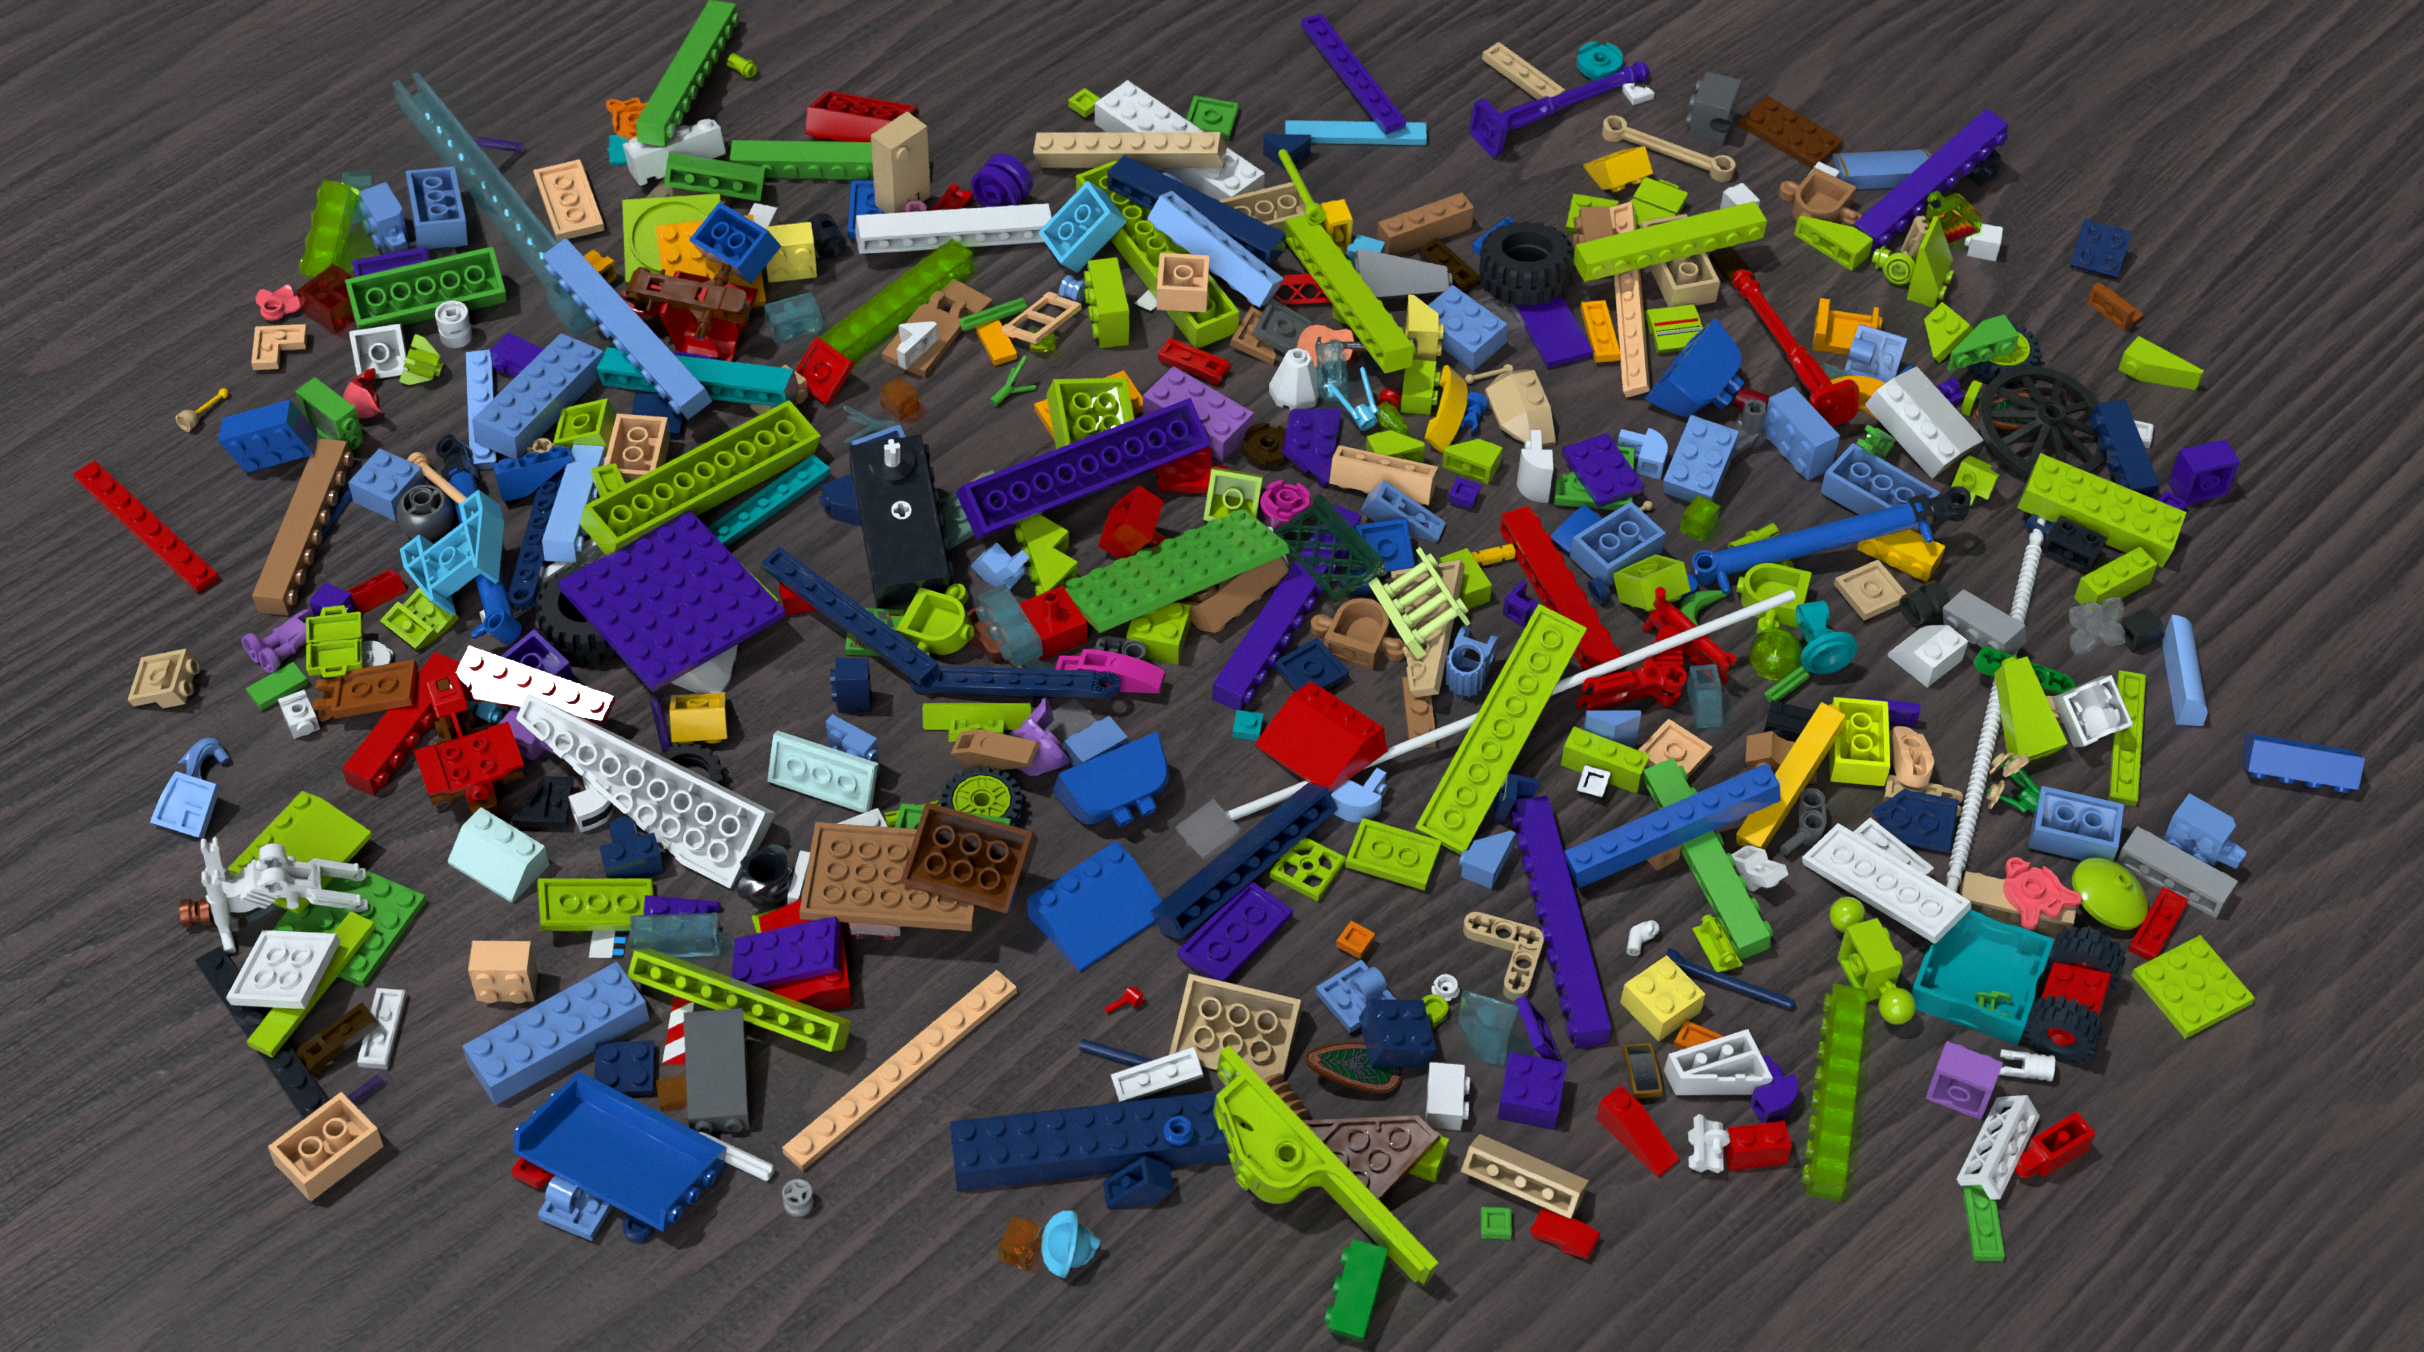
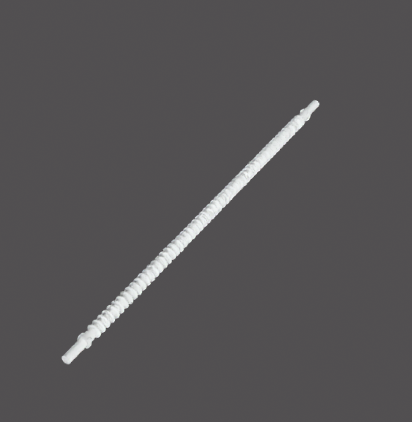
M2038 517L2037 522L2045 526L2046 520ZM2034 529L2033 533L2030 534V543L2026 547L2016 587L2017 590L2015 591L2012 603L2013 607L2009 615L2023 624L2025 623V615L2027 614L2030 602L2029 598L2031 597L2037 573L2036 570L2038 569L2042 549L2040 547L2044 540L2042 532L2038 529ZM1993 681L1992 692L1990 693L1989 704L1987 705L1988 710H1986L1985 721L1983 722L1982 733L1980 734L1979 745L1975 754V763L1971 771L1972 775L1968 783L1969 787L1965 795L1963 812L1961 813L1960 824L1958 825L1957 836L1953 845L1954 849L1950 857V871L1946 877V887L1956 893L1958 885L1962 881V871L1966 868L1965 864L1967 863L1968 852L1972 844L1971 839L1973 838L1974 827L1978 819L1977 814H1979L1980 802L1984 794L1983 790L1985 789L1986 778L1988 777L1989 766L1994 752L1993 748L1995 747L1996 736L1998 735L1999 724L2001 723L1996 681Z

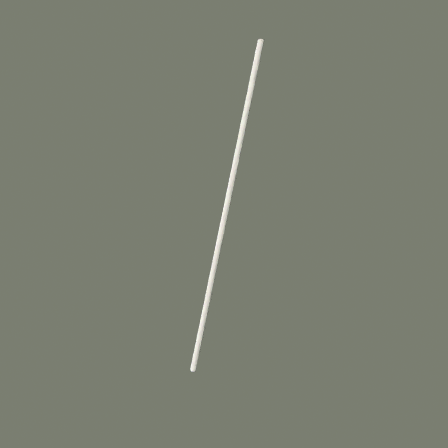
M1793 590L1786 591L1560 680L1552 695L1582 684L1587 678L1600 677L1796 599ZM1478 713L1387 748V753L1366 768L1468 729ZM1303 781L1227 811V817L1232 822L1285 801L1309 782Z

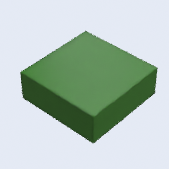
M1481 1207V1239L1511 1240V1208Z

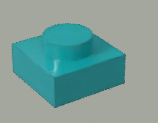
M1237 710L1232 738L1257 741L1261 734L1263 713Z

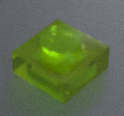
M1041 329L1030 330L1029 332L1036 334ZM1054 331L1037 344L1030 342L1031 352H1047L1056 349Z

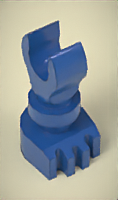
M1470 391L1467 395V416L1462 419L1459 430L1462 433L1464 426L1470 425L1472 426L1471 436H1473L1477 432V419H1480L1482 413L1486 411L1489 399L1483 394Z

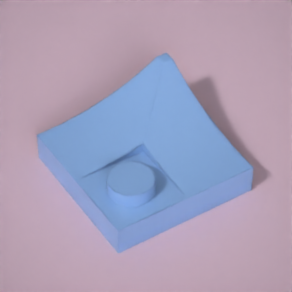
M175 771L157 803L150 823L204 839L221 785Z

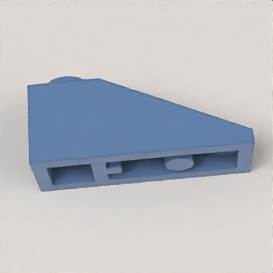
M1385 480L1368 493L1360 511L1374 522L1407 518L1409 535L1434 543L1439 540L1446 523Z

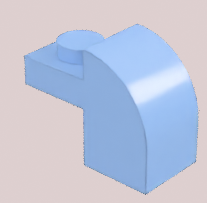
M1648 428L1646 435L1621 429L1617 446L1634 447V458H1638L1636 474L1661 480L1668 451L1665 438Z
M996 542L987 548L971 567L985 582L999 590H1009L1026 573L1023 564L1030 557L1023 550L1010 557Z
M1376 768L1364 786L1348 780L1336 788L1331 796L1338 810L1333 814L1346 821L1360 823L1362 818L1372 820L1379 815L1382 798L1387 790V785L1385 784L1386 772Z

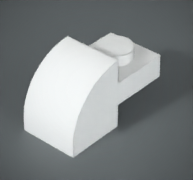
M1748 844L1732 854L1736 864L1735 871L1738 876L1742 875L1750 891L1754 892L1762 886L1765 888L1776 886L1781 879L1788 876L1786 865L1768 860L1764 849Z

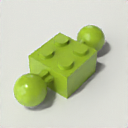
M1842 897L1836 900L1830 908V921L1837 930L1845 933L1837 959L1861 1004L1880 998L1878 1007L1884 1020L1896 1025L1908 1022L1915 1013L1916 1003L1914 997L1907 990L1896 987V982L1903 966V959L1900 952L1895 950L1890 942L1888 930L1882 927L1878 918L1865 921V908L1857 899Z

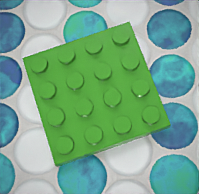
M367 870L366 878L362 881L334 877L323 889L360 894L361 901L363 899L368 900V909L366 911L354 912L351 909L310 903L300 914L287 910L272 930L333 934L350 911L373 921L376 928L338 975L362 987L366 986L427 902L424 894Z

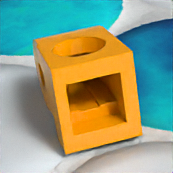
M591 250L583 256L601 276L602 273L607 274L604 280L608 284L617 278L615 263L610 257L606 256L603 258L595 250Z

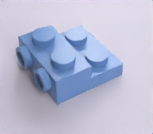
M832 714L826 720L828 746L878 763L877 779L881 770L877 738Z

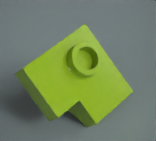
M1969 455L1961 462L1951 487L1961 486L1966 488L1971 494V506L1974 504L1977 495L1987 500L1990 498L1999 474L1991 470L1992 465Z

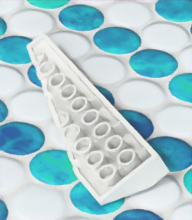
M531 694L526 695L516 717L537 738L550 746L553 752L566 760L578 774L590 781L591 785L618 809L631 817L642 830L648 833L654 832L657 843L671 852L681 864L730 889L733 888L740 877L742 868L740 861L744 856H749L757 850L776 814L669 759Z

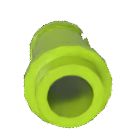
M736 53L729 56L728 61L730 62L727 65L730 68L739 71L745 78H752L756 75L758 68L754 61H747Z

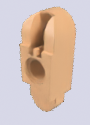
M1894 727L1889 734L1890 759L1898 780L1910 787L1922 788L1927 786L1932 774L1934 758L1924 735L1917 734V732L1907 727Z

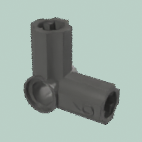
M1750 399L1744 404L1742 419L1734 427V430L1739 431V438L1732 459L1749 447L1752 449L1758 448L1767 437V431L1763 429L1766 404L1761 400Z

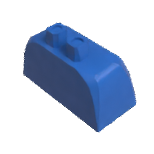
M1716 317L1688 341L1645 397L1647 401L1683 417L1696 415L1711 401L1721 410L1730 403L1733 397L1724 388L1731 394H1735L1744 384L1735 374L1740 368L1741 354L1734 340Z
M1154 732L1059 773L1053 789L1054 794L1068 811L1084 824H1099L1113 818L1119 828L1133 821L1134 818L1130 810L1135 807L1138 808L1142 817L1153 814L1156 810L1154 799L1163 793L1170 775L1168 762L1158 732Z

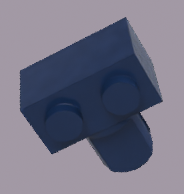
M620 817L615 819L610 825L612 843L599 846L606 878L644 879L663 874L661 854L654 832L639 836L636 824L631 818Z

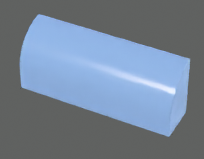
M2171 615L2162 638V647L2176 725L2203 726L2208 711L2192 624L2182 616Z

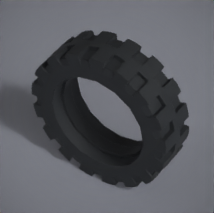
M681 744V747L676 748L673 746L668 748V752L659 754L681 766H700L710 774L709 780L723 787L725 785L723 766L720 764V759L717 755H713L712 750L707 747L703 749L698 744H694V746Z

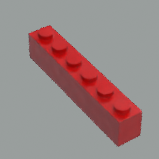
M437 652L433 653L417 673L413 705L389 709L343 766L342 770L347 785L374 797L381 788L387 785L389 777L397 768L402 766L407 754L419 744L422 735L434 725V721L437 718L425 685L429 681L426 669L432 668L435 674H440L444 671L442 664L448 663L452 672L456 673L461 662Z

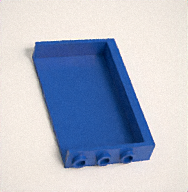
M580 1071L560 1089H556L551 1094L549 1100L542 1106H538L532 1116L524 1124L520 1123L513 1133L514 1154L662 1232L671 1223H676L685 1208L697 1201L705 1187L709 1188L714 1183L716 1176L724 1169L727 1148Z

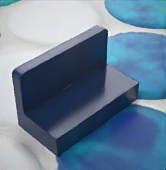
M1508 773L1495 797L1492 822L1503 824L1512 806H1515L1516 799L1533 797L1539 787L1540 780Z

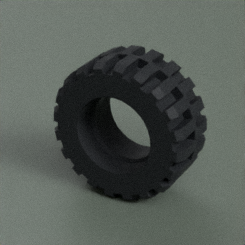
M1523 221V223L1511 222L1507 226H1499L1497 230L1491 231L1482 242L1480 248V282L1497 300L1500 298L1507 304H1510V302L1515 303L1516 306H1523V304L1536 306L1538 303L1547 304L1551 299L1556 300L1564 294L1572 282L1574 249L1565 234L1557 231L1555 227L1550 225L1544 226L1540 222L1535 224L1530 223V221Z
M577 565L569 567V570L566 572L563 570L555 575L556 578H550L544 585L545 589L542 588L540 590L535 606L540 635L571 664L575 661L577 665L586 666V663L599 665L604 660L612 661L616 658L617 652L589 622H576L568 619L578 609L560 591L558 581L584 568H577Z

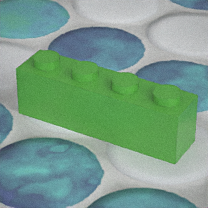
M669 152L664 186L760 201L765 168Z

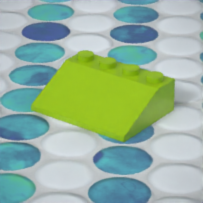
M1127 378L1054 379L1046 393L1056 449L1134 420Z
M301 791L251 845L228 867V871L233 879L240 877V871L245 866L247 867L253 859L259 860V850L267 844H280L284 846L287 857H296V862L308 863L315 858L348 863L373 834L370 830L322 798ZM320 875L321 889H324L334 877ZM283 897L276 898L271 903L300 914L311 902L306 898H298L299 906L296 909H289L287 907V899Z

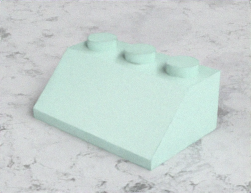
M480 807L461 827L449 856L448 864L513 904L549 866V861L544 845Z

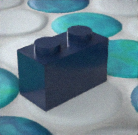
M836 658L835 669L830 670V684L835 685L832 686V701L837 702L838 713L871 712L872 689L869 658Z

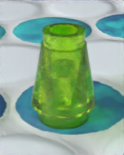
M1383 402L1377 407L1379 413L1375 416L1380 426L1388 431L1392 430L1403 435L1409 431V427L1394 404Z

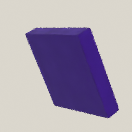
M1522 996L1516 999V1005L1534 1049L1542 1058L1562 1062L1544 1016L1527 997Z

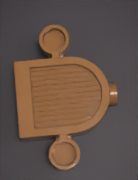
M1814 168L1800 185L1792 181H1785L1780 185V198L1785 201L1794 200L1792 214L1796 221L1799 216H1806L1833 223L1841 221L1842 225L1854 227V223L1862 217L1858 212L1849 209L1853 205L1857 187L1817 168Z
M1357 598L1345 602L1338 609L1334 619L1323 614L1316 615L1311 619V633L1316 637H1324V645L1339 660L1373 670L1382 651L1385 652L1386 658L1391 661H1401L1405 658L1403 647H1405L1404 641L1398 638L1387 637L1388 615L1383 606L1373 599Z

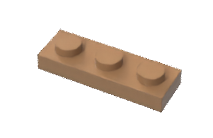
M1402 677L1407 737L1410 740L1435 730L1431 695L1414 697L1410 692L1408 677ZM1436 741L1420 748L1436 747Z

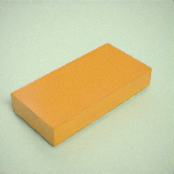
M1000 320L976 327V333L994 366L1017 359V352L1009 337L1001 331L1003 326Z

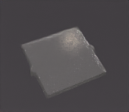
M1075 698L1052 711L1054 720L1046 729L1064 746L1061 750L1065 752L1064 741L1072 734L1079 733L1090 727L1096 720L1091 716V711L1086 710Z
M1214 799L1175 827L1186 840L1187 847H1192L1202 860L1206 859L1241 832V829L1230 818V813L1228 811L1225 812Z

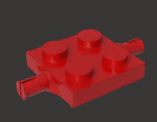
M1206 448L1200 453L1149 473H1156L1158 491L1208 494L1211 469L1213 467L1228 469V465H1213L1211 448Z

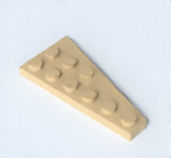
M1461 560L1439 563V567L1436 568L1455 600L1459 598L1465 565ZM1412 568L1391 571L1392 579L1394 581ZM1428 570L1396 592V598L1399 600L1431 578L1432 574ZM1439 585L1404 608L1405 612L1402 615L1405 613L1409 615L1441 593L1442 590ZM1446 601L1414 623L1415 627L1411 630H1419L1451 608L1452 605L1449 601ZM1454 619L1424 639L1425 642L1421 646L1425 650L1426 655L1418 660L1404 642L1405 647H1403L1408 663L1409 687L1414 697L1439 694Z

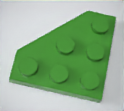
M1617 446L1634 470V447ZM1572 471L1568 475L1563 474L1556 479L1554 505L1573 507L1586 505L1588 508L1618 510L1630 501L1632 502L1633 496L1598 508Z

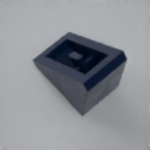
M1264 134L1263 155L1286 170L1278 155L1281 149L1287 150L1294 165H1297L1310 156L1311 135Z

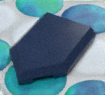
M1903 789L1883 804L1874 808L1872 813L1882 827L1903 844L1949 854L1959 800Z

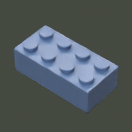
M455 166L406 171L408 197L417 247H426L427 250H433L435 248H455L468 245L466 220Z
M1854 443L1825 472L1820 492L1859 515L1908 503V498L1925 493L1928 498L1940 495L1939 491L1874 454L1872 455L1864 451L1863 448Z

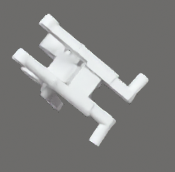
M214 837L213 843H207L206 839H201V852L206 864L205 871L202 872V885L206 887L208 894L206 899L211 905L214 921L218 927L226 954L236 952L231 931L230 912L242 913L257 907L266 909L267 905L270 906L271 902H274L279 897L287 899V907L289 909H296L299 906L298 898H306L312 904L351 909L354 912H364L368 909V900L363 899L361 901L360 894L321 889L320 875L350 879L352 881L364 880L366 878L365 868L359 870V864L357 863L348 864L315 858L308 863L296 862V857H287L284 846L280 844H267L260 848L259 860L253 859L247 867L245 866L240 871V877L226 880L224 874L226 868L221 861L219 853V839Z

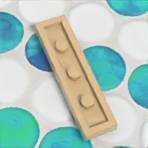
M1500 42L1483 52L1482 60L1536 99H1541L1544 96L1553 97L1565 92V89Z

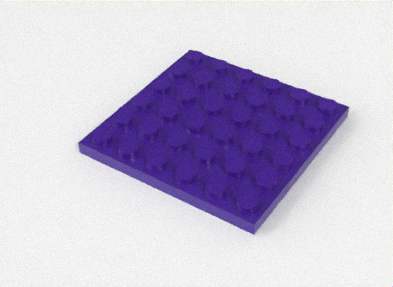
M691 510L652 530L620 550L612 552L558 581L560 591L652 692L785 618V610Z

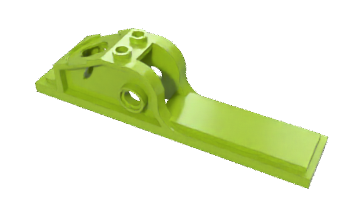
M1230 1045L1226 1046L1219 1054L1217 1075L1226 1087L1216 1095L1213 1113L1218 1128L1223 1130L1230 1150L1228 1156L1236 1174L1235 1179L1239 1185L1245 1190L1250 1189L1263 1201L1273 1204L1289 1202L1307 1188L1314 1186L1323 1187L1380 1247L1388 1249L1389 1257L1414 1283L1419 1281L1424 1285L1432 1278L1439 1262Z

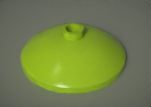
M2088 858L2075 868L2072 875L2073 889L2081 895V905L2095 919L2119 930L2134 929L2145 920L2148 914V901L2145 891L2137 878L2125 867L2108 859Z

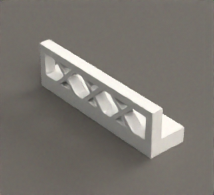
M2028 1095L1996 1098L1957 1177L1960 1186L1981 1184L1989 1199L2001 1198L2040 1117ZM2004 1107H2011V1109L2001 1114ZM2003 1125L2000 1130L1990 1135L1993 1130ZM1992 1146L1991 1150L1981 1155L1982 1151ZM1983 1166L1979 1174H1971L1973 1171Z

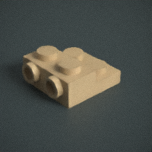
M187 649L141 657L128 701L133 706L157 702L162 708L185 704L187 697L192 695L194 691L192 681L194 675L200 672L199 661Z

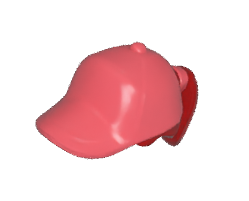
M375 368L368 369L357 375L350 381L343 394V398L356 408L358 418L367 419L378 413L385 412L379 409L381 407L377 405L375 391L370 385L376 376Z

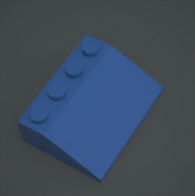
M1117 840L1027 898L1029 919L1079 972H1082L1154 924L1155 920L1150 911L1162 902L1135 859Z

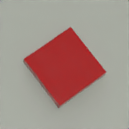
M816 336L795 372L807 380L809 393L830 406L856 363L822 338Z

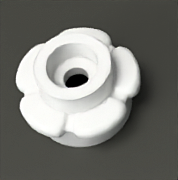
M1443 974L1436 978L1431 991L1432 994L1439 995L1448 1002L1459 995L1460 989L1457 987V980L1453 976Z

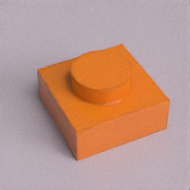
M1350 921L1337 939L1336 947L1361 959L1375 940V933Z

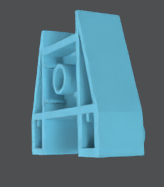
M477 490L459 504L463 523L438 542L433 544L419 534L400 549L405 570L432 603L452 616L456 614L452 594L474 577L482 574L495 584L499 582L504 520L500 504L480 490Z

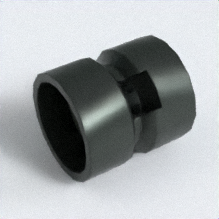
M1933 580L1919 587L1918 590L1915 589L1901 596L1900 609L1905 619L1911 625L1918 626L1930 620L1932 616L1942 614L1943 607L1950 601V598L1943 585Z

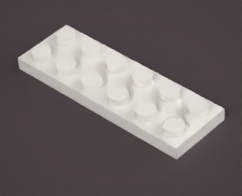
M1839 823L1802 857L1803 865L1934 944L1971 909V901Z

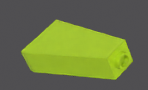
M2016 656L2002 661V666L1994 674L2007 754L2011 752L2019 756L2027 754L2029 762L2059 752L2068 743L2028 657L2017 659Z

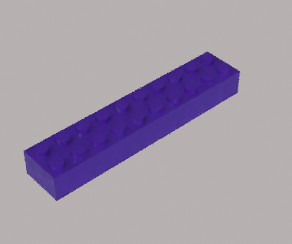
M1188 398L964 484L956 491V495L976 540L1200 453L1209 447L1211 443L1191 398Z

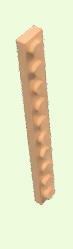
M1632 201L1609 208L1614 235L1637 230L1635 207ZM1640 268L1614 275L1622 383L1626 398L1650 391Z
M998 970L994 971L782 1147L783 1154L804 1171L1017 993V987Z

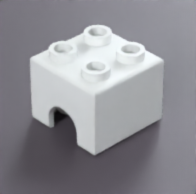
M2112 675L2098 677L2052 698L2073 747L2087 746L2105 735L2121 731L2133 725Z

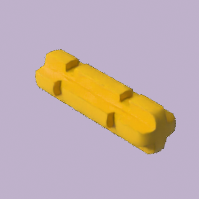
M1513 544L1502 545L1501 549L1498 546L1481 550L1479 554L1477 552H1472L1471 554L1478 565L1484 566L1501 562L1503 558L1505 561L1514 559L1516 551Z

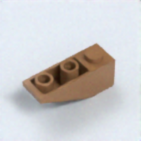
M985 730L961 731L951 751V755L963 767L968 769L970 773H972V767L979 766V771H983L984 766H989L990 771H993L995 768L1000 770L1025 768L1031 766L1040 744L1037 741Z

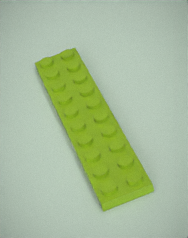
M1538 604L1414 831L1423 836L1442 841L1441 845L1462 855L1465 849H1468L1497 796L1503 781L1510 772L1583 638L1586 627Z

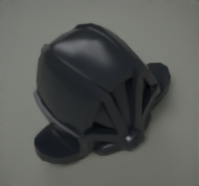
M771 844L764 848L762 852L755 851L749 856L743 857L740 861L742 868L737 883L738 896L742 899H752L766 907L780 905V902L788 896L794 874L793 869L787 862L786 849L780 845Z

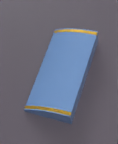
M1926 149L1833 154L1836 170L1840 171L1838 178L1856 186V190L1895 188L1931 157V154Z

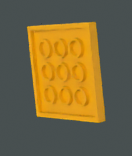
M744 215V217L754 222V215ZM704 220L656 226L661 269H665V275L673 277L675 271H682L713 279L718 274L721 266L702 256L689 241ZM762 271L752 284L729 272L727 277L728 283L758 289L753 307L766 306Z

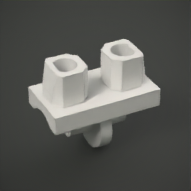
M1698 1114L1694 1117V1128L1688 1132L1689 1142L1694 1146V1154L1689 1157V1167L1699 1172H1704L1708 1169L1719 1173L1723 1170V1147L1730 1143V1135L1723 1130V1123L1709 1121L1703 1115Z

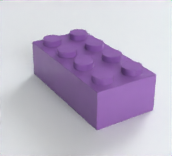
M1173 366L1143 395V416L1191 398L1211 443L1207 448H1211V456L1223 463L1243 443L1246 431L1254 425V412Z

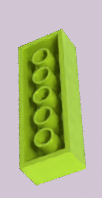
M2040 453L2031 470L2017 506L2018 509L2030 514H2036L2038 517L2052 523L2056 522L2059 516H2062L2107 537L2106 545L2126 553L2141 547L2160 567L2165 565L2171 555L2186 515L2185 511Z

